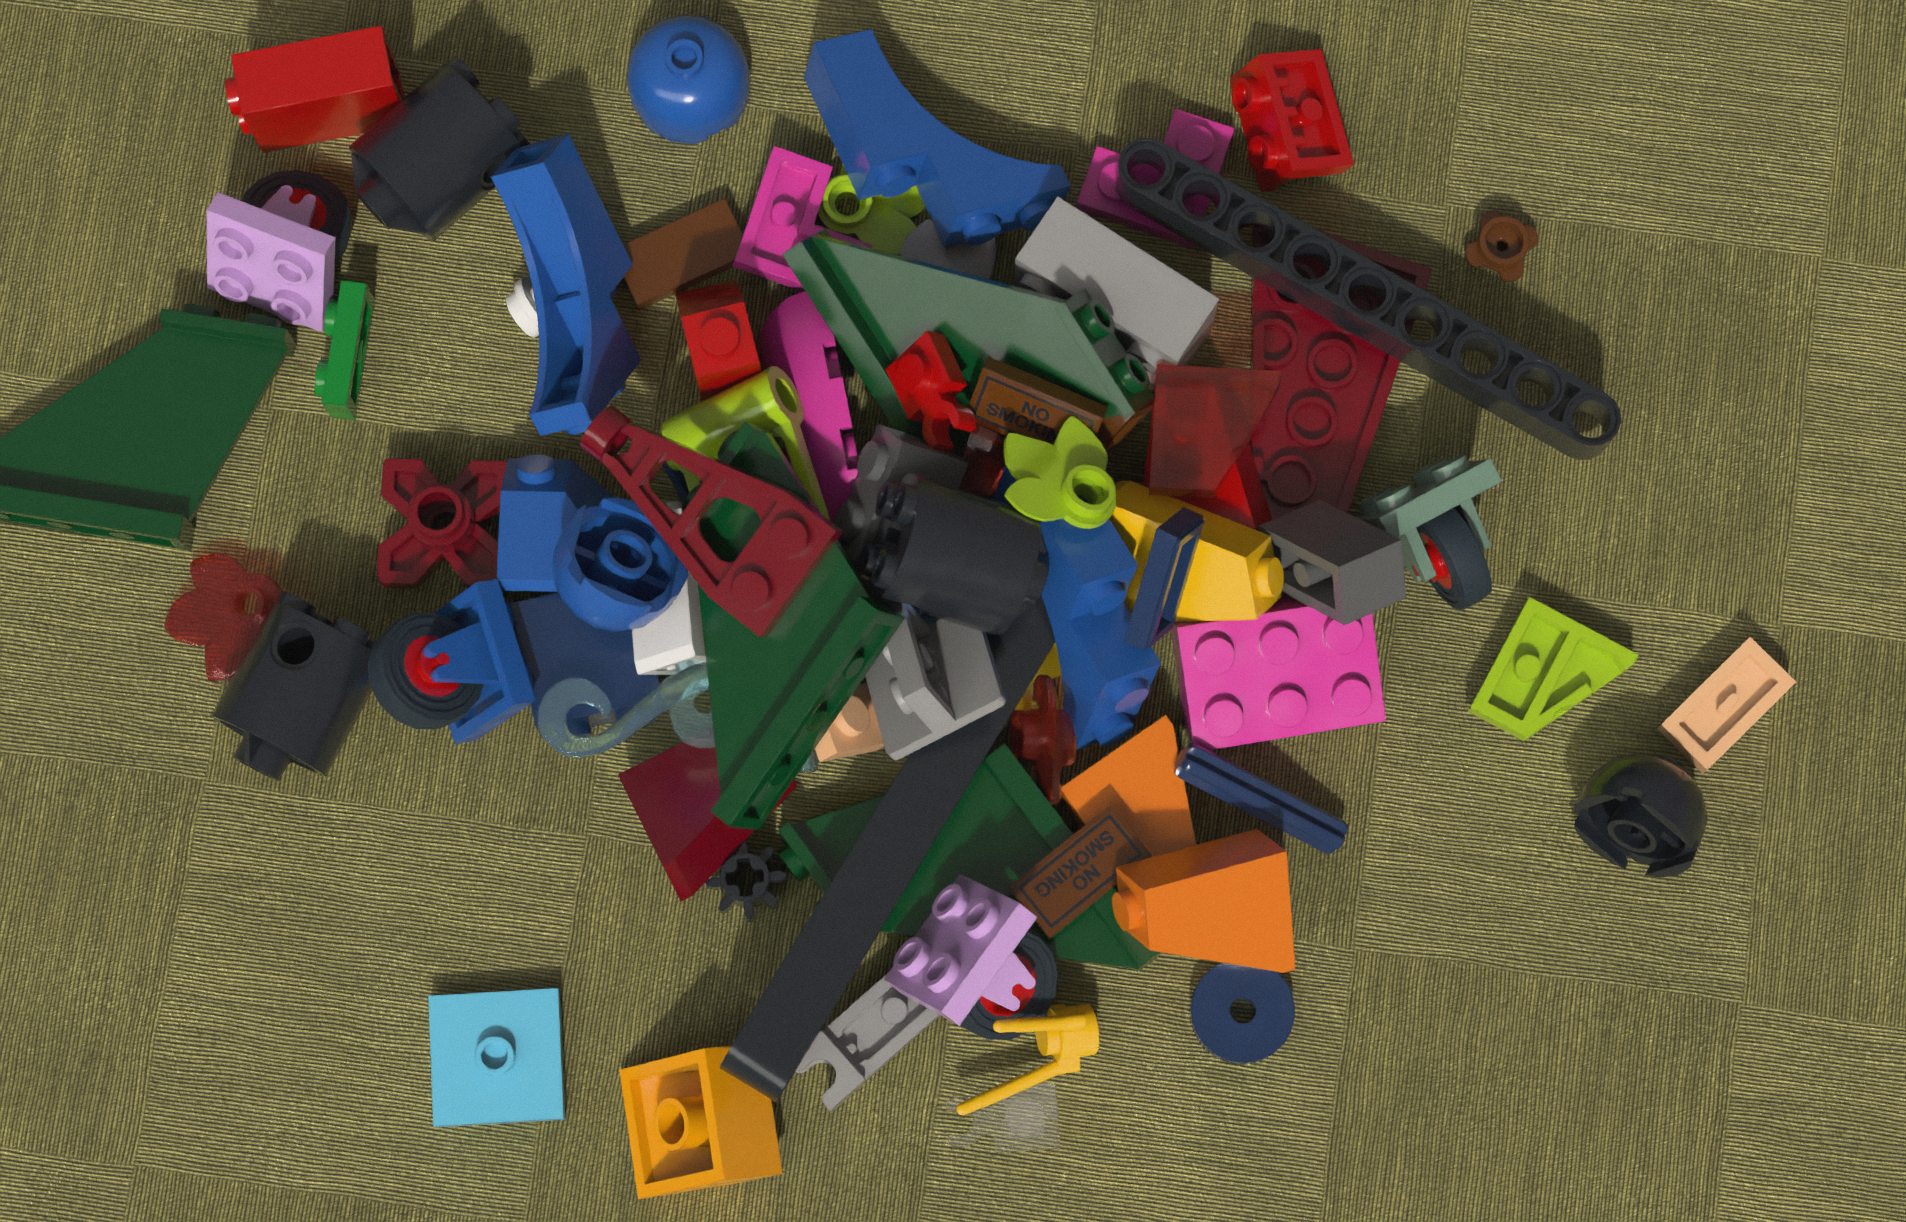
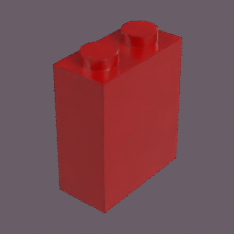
M382 25L232 54L234 77L225 78L224 80L227 100L232 115H238L243 134H253L263 153L363 134L405 98L399 65Z

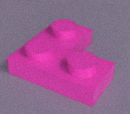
M1175 109L1164 144L1220 174L1235 128ZM1096 146L1077 200L1076 208L1082 212L1194 249L1195 244L1131 209L1121 201L1116 192L1115 183L1120 153ZM1138 164L1128 171L1130 177L1141 185H1152L1162 178L1157 169L1147 164ZM1192 195L1186 198L1183 204L1191 214L1205 216L1211 200L1203 195Z
M773 146L732 267L804 292L805 289L782 254L806 238L826 229L815 225L814 222L833 166ZM826 229L831 238L868 248L873 247V245Z

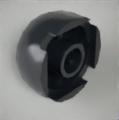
M1629 754L1615 757L1593 772L1583 786L1573 808V812H1578V817L1574 823L1576 832L1591 850L1610 863L1624 869L1628 864L1627 857L1638 863L1649 865L1645 875L1658 878L1678 876L1691 867L1699 850L1708 819L1706 803L1700 788L1675 760L1663 755Z

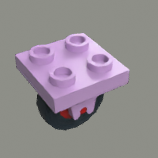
M300 170L275 172L257 180L244 193L242 201L217 192L206 210L207 288L218 292L230 301L244 302L273 313L287 323L301 324L323 332L327 304L329 299L334 297L335 262L345 253L352 232L350 208L344 194L336 184L319 174Z
M959 874L953 884L947 886L938 894L932 906V913L916 935L899 948L894 958L893 967L884 980L901 994L974 1034L988 1040H1011L1027 1032L998 1033L994 1031L993 1023L999 1019L1046 1016L1056 995L1058 972L1053 953L1037 934L1029 931V928L1037 918L1033 913L1019 902Z

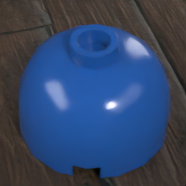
M681 14L658 21L640 36L630 53L626 84L634 110L639 114L641 121L650 131L671 142L696 144L707 141V136L717 134L724 128L727 131L738 122L749 102L751 74L743 48L726 27L705 16Z
M617 497L603 498L599 506L586 508L585 504L577 509L566 525L553 552L554 584L562 602L579 619L595 628L612 632L642 628L660 617L672 605L688 578L686 567L637 504L633 501Z

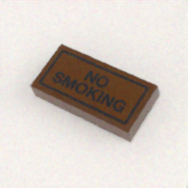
M988 357L968 406L975 416L976 423L1006 436L1008 433H1015L1052 445L1061 427L1070 416L1080 420L1097 436L1108 409L1105 405L992 357Z
M1110 805L1009 886V890L1026 909L1037 917L1035 922L1046 936L1051 939L1117 886V866L1150 858L1152 855Z

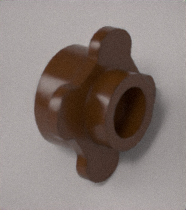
M1492 210L1484 213L1479 220L1481 231L1476 242L1470 243L1465 250L1466 260L1474 268L1485 266L1498 272L1501 280L1514 282L1521 278L1524 273L1522 262L1527 251L1534 249L1537 245V232L1532 226L1523 225L1513 217L1503 216L1499 211ZM1499 241L1505 242L1507 250L1499 251L1496 248V243Z

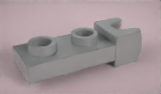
M884 976L823 1031L818 1033L795 1072L798 1074L805 1073L812 1066L819 1063L829 1064L834 1068L836 1072L835 1082L825 1091L822 1097L827 1110L833 1112L861 1088L865 1081L870 1079L941 1015L901 994L884 980Z

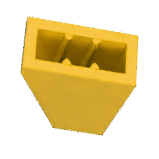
M1119 481L1115 484L1116 507L1109 519L1138 564L1126 592V598L1123 601L1131 615L1156 529L1183 507L1203 515V521L1205 522L1175 622L1257 620L1282 597L1284 572L1280 560L1274 557L1270 535L1132 481Z

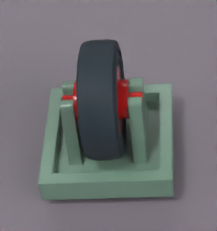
M1463 454L1449 461L1446 458L1439 459L1417 470L1412 474L1416 483L1413 486L1406 484L1395 490L1392 487H1388L1357 503L1361 514L1355 516L1401 539L1406 557V567L1417 583L1421 580L1424 582L1429 581L1440 597L1457 610H1463L1478 603L1492 592V580L1482 552L1491 547V543L1471 498L1502 482L1491 458L1469 462L1466 455Z

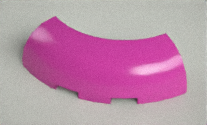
M806 291L788 297L769 314L760 332L759 356L762 371L771 366L779 367L791 379L798 391L804 410V420L800 427L830 521L834 523L838 509L849 499L858 476V456L853 433L843 435L840 433V431L852 429V422L835 347L834 334ZM785 446L781 448V451L783 452V454L785 455V457L791 465L790 457Z

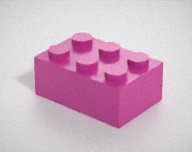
M1281 592L1282 597L1257 620L1174 622V626L1171 629L1184 729L1189 742L1197 743L1208 750L1386 721L1372 613L1347 625H1343Z

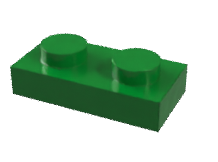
M341 280L338 299L330 298L327 304L324 330L325 335L332 337L328 360L320 359L318 362L314 391L316 397H322L321 403L332 418L356 420L375 299L366 283Z

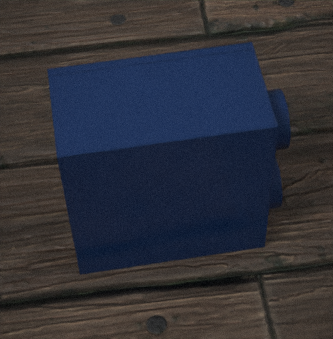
M559 593L509 604L513 612L517 642L523 660L528 664L532 673V689L536 701L531 704L536 729L543 739L554 736L555 744L573 743L593 736L592 727L616 722L619 730L639 728L654 723L656 721L654 713L667 711L660 675L637 674L634 662L632 630L612 632L589 625L570 611L562 602Z

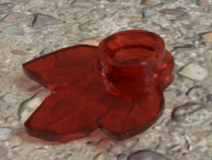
M215 553L202 556L190 563V574L196 589L183 594L172 604L165 619L164 629L172 638L179 642L193 646H205V669L208 680L224 681L230 679L234 674L271 604L277 601L282 589L271 577L259 573H247L235 558ZM254 593L257 597L258 605L255 612L248 616L245 612V602L248 595Z
M1042 674L1038 675L1034 680L1032 702L1027 705L1026 709L1013 711L1010 734L1015 758L1018 761L1030 760L1035 768L1038 788L1050 805L1059 804L1061 799V767L1071 766L1076 758L1077 737L1074 723L1069 713L1062 708L1056 707L1053 680L1049 675Z

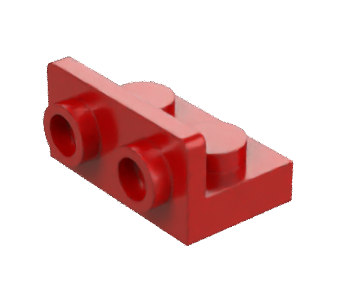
M1322 49L1259 54L1231 76L1232 103L1235 110L1239 113L1248 146L1249 164L1255 171L1258 185L1262 192L1274 191L1289 179L1342 174L1354 165Z

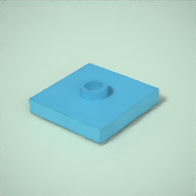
M559 988L428 996L433 1127L566 1120L561 994Z

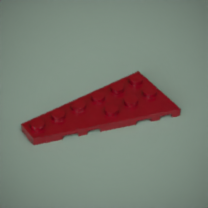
M1252 226V247L1260 248L1268 245L1271 242L1268 233L1260 227ZM1316 229L1424 291L1426 290L1432 268ZM1301 257L1293 262L1297 273L1304 278L1318 279L1326 274L1323 264L1315 258ZM1252 277L1250 448L1272 520L1318 500H1322L1348 513L1401 361ZM1356 288L1349 292L1352 304L1358 309L1371 311L1381 306L1377 294L1370 289ZM1415 319L1404 323L1405 330L1409 336Z

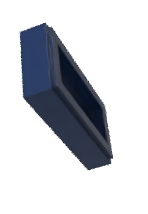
M1183 507L1156 529L1124 642L1145 650L1150 648L1173 628L1205 522L1203 521V515Z

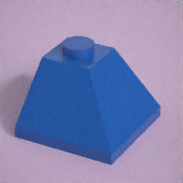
M542 454L507 459L500 495L497 579L501 591L558 592L553 578V552L566 525L576 510L585 504L586 508L599 506L603 498L615 497L573 460L553 459Z

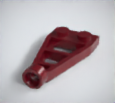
M612 405L605 408L595 417L581 439L580 446L612 472L708 597L759 637H768L843 532L842 529L794 492L634 424V421ZM630 437L631 446L629 450L623 455H618L617 453ZM665 461L677 463L697 475L702 481V486L682 514L675 513L651 487V480ZM723 497L733 499L753 508L761 520L760 527L738 558L733 562L722 560L704 539L700 529V521L716 499Z

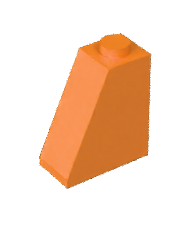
M1166 715L1059 789L1058 798L1080 829L1111 805L1150 852L1152 857L1196 845L1184 780L1178 778L1174 773V766L1179 752L1173 724Z
M1258 829L1116 867L1118 892H1115L1112 897V907L1116 921L1122 930L1130 933L1150 951L1281 973L1296 970L1287 851Z

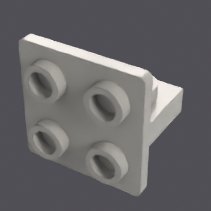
M881 600L887 602L905 617L865 675L885 751L893 760H899L1005 705V694L986 632L943 619L927 625L911 605Z

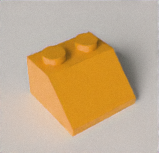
M731 1046L703 1048L619 1070L638 1199L737 1184L783 1174L771 1099L719 1068Z

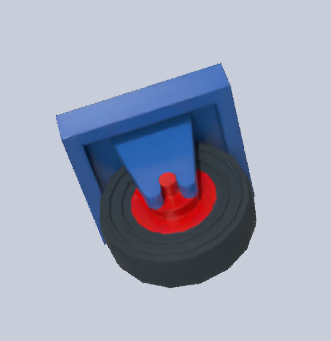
M498 579L474 583L435 613H414L393 622L374 642L367 664L370 686L380 706L396 721L414 729L436 730L449 725L454 744L478 740L536 701L532 689V673L528 664L523 660L513 629V612L508 602L504 600Z

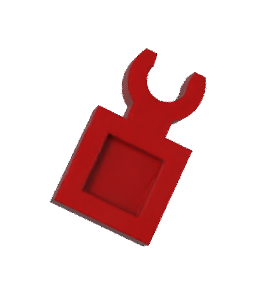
M927 330L885 370L908 420L923 423L922 433L926 443L931 448L950 452L954 448L948 434L950 423L956 429L972 432L976 429V419L972 410L967 406L959 404L955 397L967 386V383L945 335Z

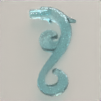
M706 661L691 665L667 677L612 726L598 736L589 738L578 737L569 732L566 724L567 714L577 704H588L595 707L600 712L602 718H608L612 711V704L607 694L596 684L585 678H567L559 681L544 694L538 708V726L543 739L556 752L568 758H585L604 753L622 743L651 720L669 709L673 731L683 743L695 748H714L712 711L710 709L708 713H700L694 705V699L701 693L709 690ZM815 749L798 773L818 771Z

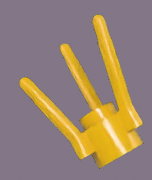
M1056 1004L1050 1006L1046 1016L996 1020L993 1023V1029L998 1033L1035 1032L1040 1053L1043 1056L1052 1055L1054 1061L959 1103L956 1111L959 1115H966L1059 1074L1079 1072L1080 1057L1096 1055L1099 1049V1028L1092 1007L1089 1004L1066 1007L1065 1004Z

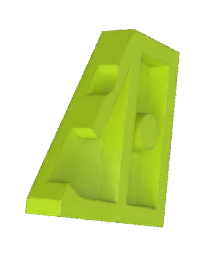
M1529 597L1505 639L1468 712L1514 737L1526 741L1628 670L1636 662L1639 654Z

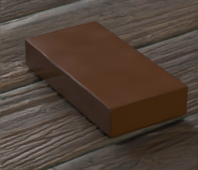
M725 198L623 245L633 264L623 278L639 311L733 268L732 265L743 234Z

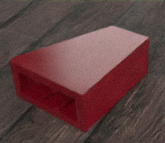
M713 727L618 774L680 901L693 896L755 831L753 829L729 827L711 812L721 797ZM794 779L787 788V790L784 792L778 803L775 805L771 813L797 787Z

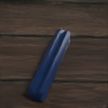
M1190 743L1179 752L1174 766V773L1178 778L1326 854H1331L1343 845L1348 825L1343 819L1197 743Z

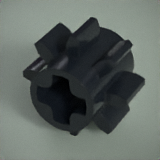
M745 841L738 848L739 854L730 857L721 866L720 877H711L705 883L707 889H724L726 896L719 904L718 910L724 915L734 905L744 908V914L748 922H753L755 917L754 907L761 905L763 902L774 909L779 907L778 901L770 892L772 884L784 883L787 881V875L782 871L769 872L767 865L774 856V850L771 847L764 849L759 856L749 853V848ZM745 865L752 867L755 876H764V882H758L753 885V895L742 896L738 886L729 885V880L738 878L740 876V867Z

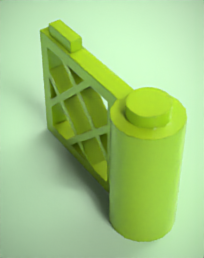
M771 366L685 409L662 423L663 436L718 459V451L724 440L732 432L740 429L744 421L775 431L782 437L778 446L780 449L786 446L793 470L821 514L830 520L800 427L804 420L803 405L793 382L779 367ZM665 461L671 469L675 471L680 470L684 473L689 492L695 486L702 483L701 479L694 473L673 461Z

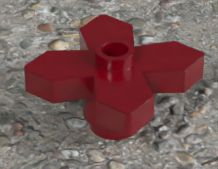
M385 459L382 468L381 496L390 506L407 519L408 524L378 545L377 580L385 588L418 589L444 559L448 561L467 588L476 582L497 579L498 541L480 526L500 512L501 487L507 462L472 460L449 485L439 483L421 459ZM446 517L454 518L449 526L436 530L437 523L441 519Z

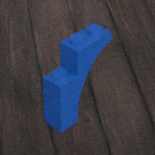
M872 29L814 42L804 79L859 200L877 195L895 197L916 186L944 248L965 242L969 245H980L992 240L1000 233L1020 228L1034 231L1057 196L1065 201L1071 185L1061 165L1033 163L995 153L955 133L932 116L908 92L893 72Z
M565 134L515 149L491 176L521 243L534 292L539 331V366L535 396L529 415L540 436L564 430L569 435L585 432L611 399L625 389V381L641 361L611 300L618 291L616 286L633 264L569 134Z
M1005 466L994 496L1004 501H1008L1004 496L1010 485L1017 481L1011 475L1007 466ZM1077 495L1079 499L1088 503V501L1085 498ZM1064 519L1047 522L1040 521L1041 535L1047 556L1049 557V573L1041 596L1052 626L1062 673L1064 692L1063 731L1075 751L1098 742L1101 746L1112 745L1126 737L1133 729V722L1143 701L1149 694L1150 685L1161 664L1152 647L1141 650L1124 642L1131 614L1123 601L1126 598V592L1138 564L1110 519L1102 526L1092 529L1073 526Z

